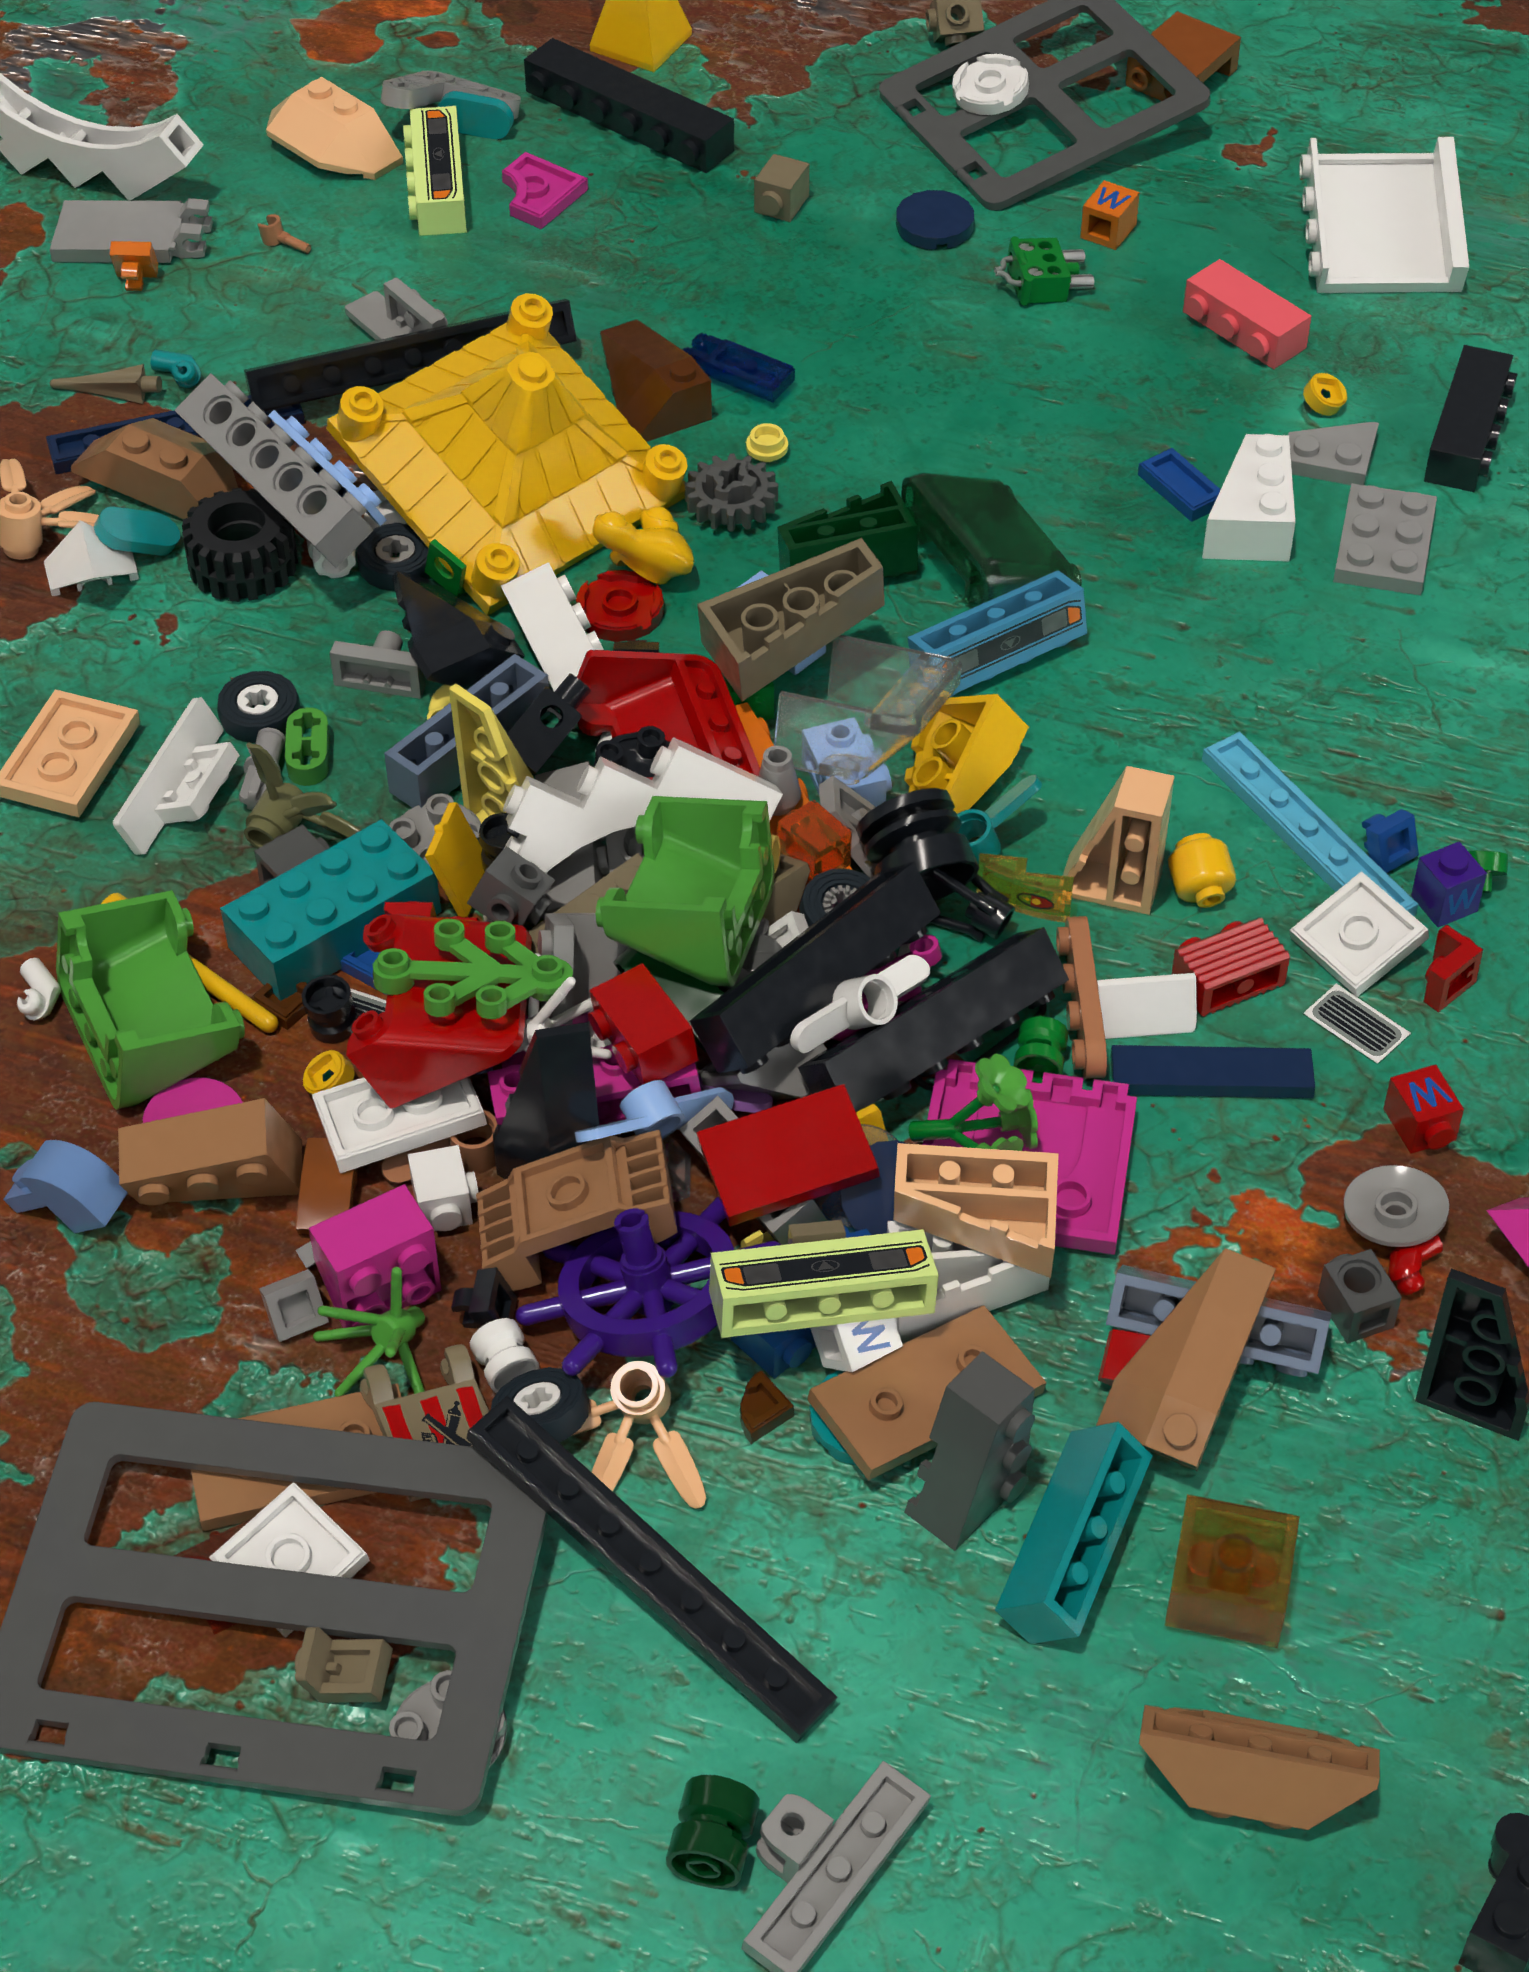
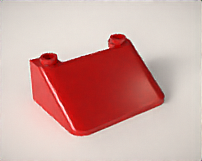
M589 650L586 652L577 678L591 690L576 709L583 716L577 723L583 733L589 736H599L603 732H610L612 738L618 735L638 732L645 726H654L664 732L665 740L669 742L674 737L751 774L759 775V764L722 672L712 660L697 654Z
M383 914L364 926L363 941L373 952L397 948L405 951L411 960L463 962L452 953L438 949L434 944L435 924L440 920L450 918ZM456 919L463 923L467 940L500 964L515 965L503 954L490 952L485 947V928L492 922ZM512 924L515 927V940L531 951L532 937L524 926ZM414 979L413 987L407 992L398 995L387 994L385 1012L378 1014L376 1011L370 1010L361 1014L353 1022L351 1027L353 1033L348 1040L346 1056L387 1106L396 1108L509 1059L520 1048L524 1039L527 999L510 1007L504 1016L497 1019H486L477 1014L476 996L456 1006L454 1012L450 1015L434 1017L426 1013L424 1009V990L429 985L435 983L453 986L460 981ZM498 983L495 986L504 989L511 985V983Z

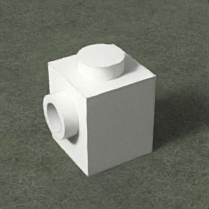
M459 1145L408 1154L415 1201L434 1228V1231H450L460 1226L473 1224L470 1203L477 1202L478 1186L475 1172H464Z

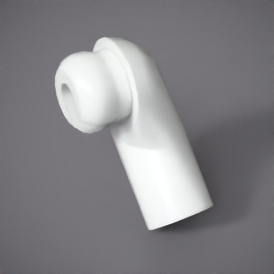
M30 958L20 967V974L31 988L24 990L27 995L25 1000L18 997L17 1007L29 1020H40L50 1015L61 993V987L39 958Z

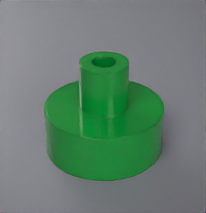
M1468 851L1487 872L1482 893H1491L1492 876L1507 875L1508 854L1495 851Z

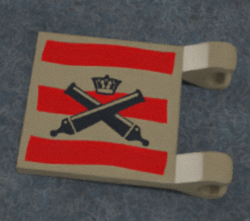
M458 1344L447 1347L444 1350L446 1358L441 1361L440 1370L449 1385L394 1399L390 1377L384 1365L377 1364L364 1368L363 1375L365 1379L360 1382V1391L366 1403L373 1410L383 1436L475 1447L466 1439L468 1430L485 1416L489 1410L475 1380L471 1359L466 1346ZM408 1496L410 1502L423 1499L421 1497Z

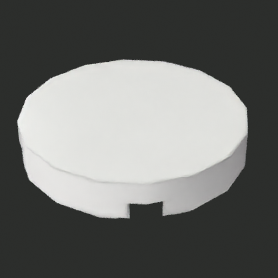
M985 54L977 57V62L968 66L967 61L958 68L953 75V96L957 104L967 112L978 115L1003 113L1019 105L1027 96L1029 89L1028 72L1026 68L1021 67L1020 61L1014 57L1003 54Z

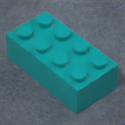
M382 819L220 908L228 948L263 985L269 983L272 986L274 995L280 1001L297 992L296 985L300 982L308 984L316 977L331 975L342 969L341 960L348 954L355 951V957H358L370 950L363 941L364 926L376 917L385 914V902H433L436 915L442 912L437 877L432 868Z

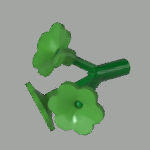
M994 1054L989 1059L982 1058L975 1064V1072L979 1077L977 1097L950 1119L912 1121L909 1124V1136L913 1142L951 1139L962 1147L1014 1151H1022L1024 1145L1029 1147V1149H1035L1038 1146L1036 1133L1038 1130V1120L1033 1107L1031 1090L1025 1088L1027 1079L1019 1068L1011 1066L1007 1058L1001 1054ZM995 1104L1000 1110L998 1117L965 1121L984 1105L989 1107ZM991 1128H1000L1001 1132L1019 1130L1023 1140L1018 1136H1012L1008 1139L1001 1137L990 1146L985 1142L978 1144L962 1133Z

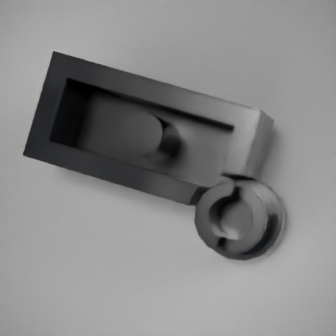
M1510 1813L1503 1816L1496 1824L1491 1840L1493 1853L1488 1861L1489 1872L1496 1882L1469 1933L1458 1963L1473 1972H1526L1529 1966V1816L1522 1813Z

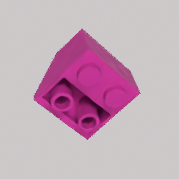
M405 1184L309 1227L314 1260L334 1307L375 1314H383L390 1310L391 1271L394 1267H400L402 1270V1309L409 1305L420 1304L429 1299L431 1295L441 1291L434 1228ZM339 1319L343 1328L371 1325Z

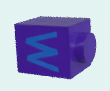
M1459 841L1419 857L1411 897L1418 903L1437 927H1441L1478 912L1487 872Z

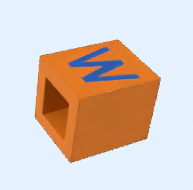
M1104 180L1083 205L1080 238L1116 250L1137 224L1140 192Z

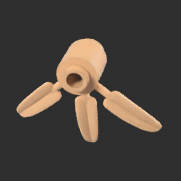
M15 458L9 460L2 459L0 463L1 485L5 491L11 493L0 499V546L8 557L18 560L34 557L43 542L42 526H59L60 528L73 529L81 520L94 527V523L99 515L63 510L95 495L96 490L88 486H75L54 493L39 502L35 497L25 492H19L27 486L20 462ZM59 513L58 518H47L50 514Z
M633 1361L623 1365L615 1373L611 1382V1396L613 1400L597 1405L594 1400L589 1399L588 1418L582 1427L573 1434L576 1435L599 1427L601 1424L600 1415L618 1409L624 1415L618 1432L609 1433L605 1437L591 1472L613 1492L634 1449L633 1441L627 1438L632 1423H651L658 1435L652 1446L666 1474L689 1507L694 1509L702 1508L705 1505L706 1494L693 1458L679 1432L675 1430L667 1432L660 1419L667 1412L671 1402V1392L666 1380L659 1375L656 1367L648 1362ZM640 1390H651L648 1397L635 1402V1396Z

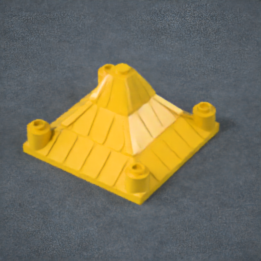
M531 293L519 295L513 300L507 323L492 330L489 334L468 343L460 350L439 359L431 366L410 375L402 382L396 383L380 393L365 386L349 388L340 399L338 413L328 418L326 426L327 431L428 548L429 543L436 539L466 564L464 590L487 616L509 603L501 585L548 562L555 575L604 547L593 536L592 529L597 514L615 511L623 515L626 522L637 527L641 524L640 513L643 510L653 507H664L667 509L685 498V481L683 479L688 465L683 452L674 446L660 444L651 448L549 333L553 316L552 307L545 298ZM438 557L439 561L447 568V570L452 575H454L450 565L445 560Z

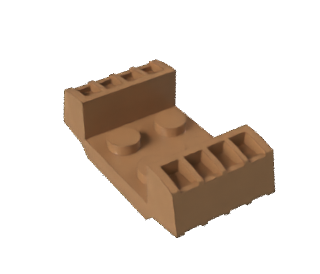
M660 1130L626 1138L609 1136L590 1141L513 1168L508 1179L476 1194L482 1269L497 1267L513 1291L542 1284L539 1252L614 1227L615 1218L625 1210L638 1208L644 1210L645 1214H648L650 1229L656 1244L677 1233L667 1156Z

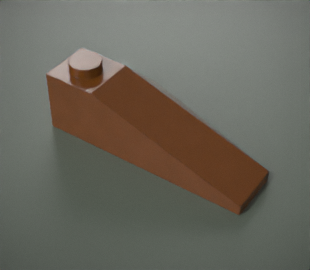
M637 319L600 331L616 408L646 442L712 420L711 379L691 355Z

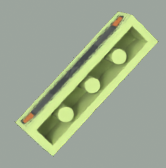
M456 106L410 109L411 125H403L410 220H418L419 236L467 233Z
M921 1229L711 1253L709 1293L721 1338L933 1314L935 1313L939 1274L924 1230Z

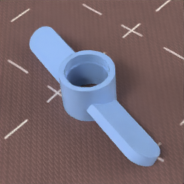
M651 1081L634 1089L621 1101L620 1109L626 1118L625 1120L574 1132L576 1142L596 1140L629 1131L639 1135L655 1130H660L663 1139L675 1130L680 1129L717 1096L730 1109L733 1107L734 1097L731 1092L723 1087H717L674 1098L664 1081Z

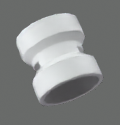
M496 1319L485 1324L474 1333L469 1342L476 1361L486 1366L484 1375L490 1388L495 1393L513 1378L531 1370L540 1369L539 1362L533 1351L523 1346L525 1342L524 1334L514 1319Z

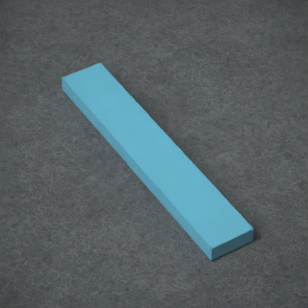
M1240 731L1203 749L1202 761L1335 892L1362 871L1411 915H1416L1418 903Z

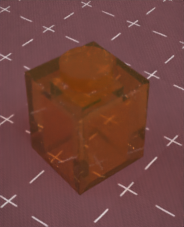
M814 799L797 810L789 811L777 822V836H779L781 845L780 854L808 862L810 874L807 879L808 883L817 874L830 869H844L851 865L852 832Z

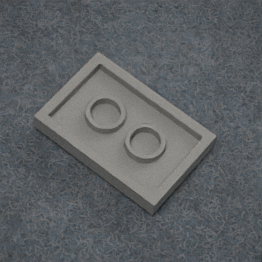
M1351 483L1333 582L1421 596L1437 496Z

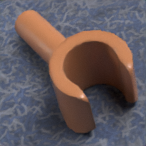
M267 215L268 225L257 224L261 239L266 246H276L283 243L303 253L308 254L310 252V244L284 231L278 215Z

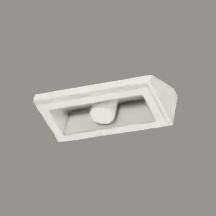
M1195 973L1097 980L1105 1039L1181 1034L1195 1031L1197 1023Z

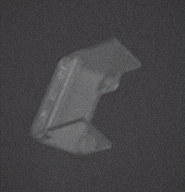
M840 635L833 640L827 700L781 691L779 694L774 746H784L791 751L796 770L829 777L834 776L845 785L857 784L860 782V779H864L872 774L922 732L960 685L962 663L944 655Z

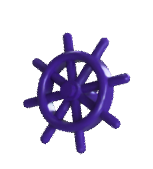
M719 1196L700 1215L675 1211L677 1233L657 1244L652 1236L648 1214H645L642 1209L633 1208L617 1215L614 1227L592 1234L578 1247L565 1243L542 1251L546 1258L564 1264L558 1281L559 1296L519 1307L515 1315L516 1320L523 1326H530L565 1316L570 1329L581 1340L562 1361V1369L569 1376L579 1374L599 1352L630 1358L654 1356L656 1370L659 1375L664 1378L674 1376L678 1368L675 1350L699 1340L718 1325L709 1293L711 1253L734 1250L730 1238L718 1226L726 1218ZM768 1241L741 1249L777 1246L781 1244L777 1241ZM694 1251L707 1257L684 1263ZM598 1277L613 1281L607 1284L591 1287V1285ZM709 1279L702 1290L687 1285ZM616 1303L605 1315L593 1310ZM674 1303L681 1305L680 1307L672 1311H669ZM637 1312L646 1316L643 1319H631Z

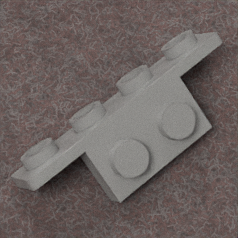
M397 277L383 283L385 297L378 291H374L345 306L346 315L375 340L448 325L445 315L439 309L433 308L421 298L415 289H410Z

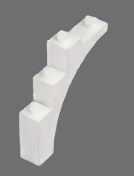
M0 73V152L21 175L49 158L74 188L103 171L127 200L131 201L184 169L204 145L178 114L158 123L136 127L101 125L77 119L49 107L25 93Z
M673 737L668 748L661 746L654 757L650 772L655 774L652 780L601 756L595 768L588 765L577 786V792L581 793L580 799L526 776L521 787L517 785L512 787L503 807V811L508 813L506 820L509 829L520 833L518 838L511 836L505 847H509L547 873L579 848L613 832L635 827L638 816L645 814L652 796L767 801L770 822L783 794L775 784ZM483 915L485 922H493Z

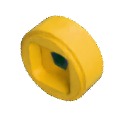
M1327 373L1315 374L1303 390L1304 399L1314 411L1322 415L1331 416L1336 414L1347 401V392L1344 385L1336 377Z
M335 1050L325 1051L313 1058L306 1067L303 1075V1086L312 1095L351 1082L354 1079V1067L340 1052Z

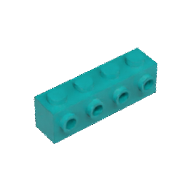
M1119 1421L1071 1431L995 1608V1611L1030 1644L1080 1636L1153 1455Z

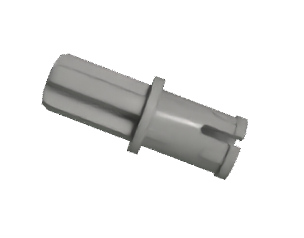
M263 728L257 734L256 744L268 751L281 772L278 763L282 750L285 747L286 737L277 729ZM249 756L246 758L243 766L246 775L239 793V801L246 804L247 809L252 810L266 790V784L260 780L253 759Z

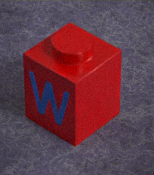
M1436 1064L1390 1077L1383 1109L1410 1154L1429 1148L1440 1149L1456 1141L1464 1108Z

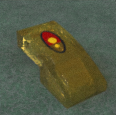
M980 853L978 874L996 891L1008 897V903L1015 907L1016 912L1065 923L1066 917H1070L1074 877L1026 872L1028 858Z

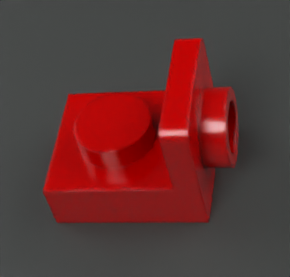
M1445 925L1438 931L1433 955L1434 961L1425 974L1427 985L1423 1002L1437 1012H1440L1476 983L1483 949L1477 946L1470 938L1461 935L1448 925Z

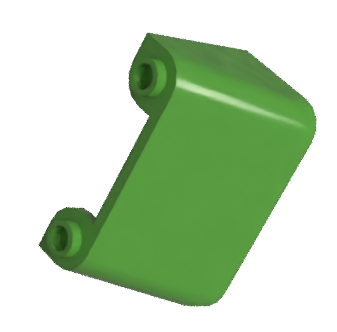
M652 796L645 814L639 815L636 821V841L638 844H643L644 858L626 895L623 888L610 887L604 897H599L596 905L597 926L603 927L607 938L707 984L734 986L773 891L774 859L767 801Z
M173 890L58 912L56 974L61 987V995L106 1094L116 1110L136 1106L235 1051L238 1048L239 1039L244 1038L245 1035L244 1022L239 1010H232L226 1001L213 1005L187 953L188 937H192L194 933L193 920L189 910L181 908Z

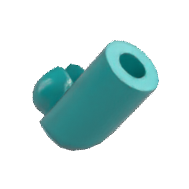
M157 349L152 352L150 361L152 370L171 373L176 383L183 388H192L199 383L201 370L192 355Z

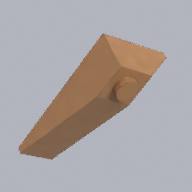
M1225 1248L1116 1376L1096 1426L1119 1421L1149 1452L1197 1471L1276 1268Z

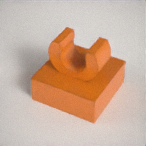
M111 241L110 258L117 277L126 279V291H142L143 277L157 278L158 261L151 242Z

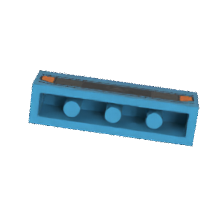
M1057 570L907 637L913 682L933 699L953 697L964 689L982 681L990 680L997 674L1019 664L1027 663L1041 654L1057 647L1065 646L1070 641L1087 634L1084 588Z

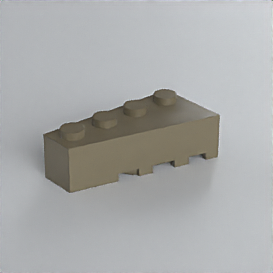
M860 538L699 603L697 606L701 642L740 700L744 701L884 606L883 566L864 540Z

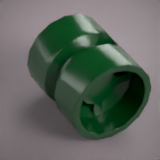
M718 1775L692 1777L685 1785L678 1811L681 1823L673 1830L666 1856V1865L671 1872L683 1880L708 1888L725 1889L736 1886L741 1881L748 1854V1843L745 1840L753 1834L760 1807V1798L755 1791L745 1784Z

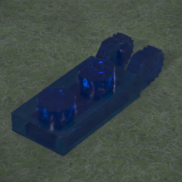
M701 333L692 340V348L687 347L683 349V351L695 359L708 377L772 403L795 381V368L792 365L727 339L721 340Z

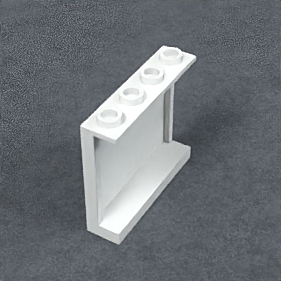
M1438 137L1433 153L1318 154L1317 139L1310 138L1307 154H1301L1299 175L1300 179H1306L1307 187L1303 188L1302 207L1303 211H1309L1310 219L1306 221L1305 239L1307 244H1312L1313 252L1309 254L1308 270L1310 277H1316L1317 293L1462 292L1469 270V259L1454 137Z

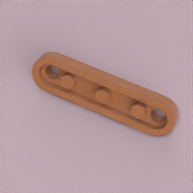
M1087 916L1066 917L1065 927H1057L1056 947L1058 956H1066L1067 964L1062 965L1069 981L1062 984L1063 993H1071L1072 1001H1067L1066 1018L1068 1031H1076L1077 1039L1072 1040L1073 1069H1082L1084 1079H1101L1106 1076L1107 1052Z

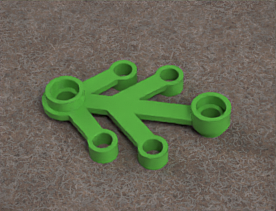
M443 919L435 924L434 944L438 949L452 953L463 962L411 960L405 951L390 948L380 952L373 963L374 987L381 993L388 995H398L407 992L413 987L414 979L460 981L453 986L435 983L429 985L424 990V1009L426 1013L434 1017L448 1016L454 1012L456 1006L476 996L477 1014L486 1019H497L504 1016L507 1009L530 996L539 1001H548L568 977H573L572 967L566 961L553 955L537 956L515 940V927L506 921H495L486 926L485 947L490 952L503 954L515 965L500 964L467 940L463 923L456 919ZM498 983H511V985L504 989L495 986Z

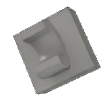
M309 1269L259 1288L273 1333L279 1342L329 1322L327 1317L318 1314V1308L323 1305L315 1277Z

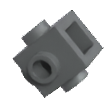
M506 846L487 868L467 904L493 922L506 921L511 924L525 926L529 921L536 926L552 903L545 896L555 879L539 869L537 865Z

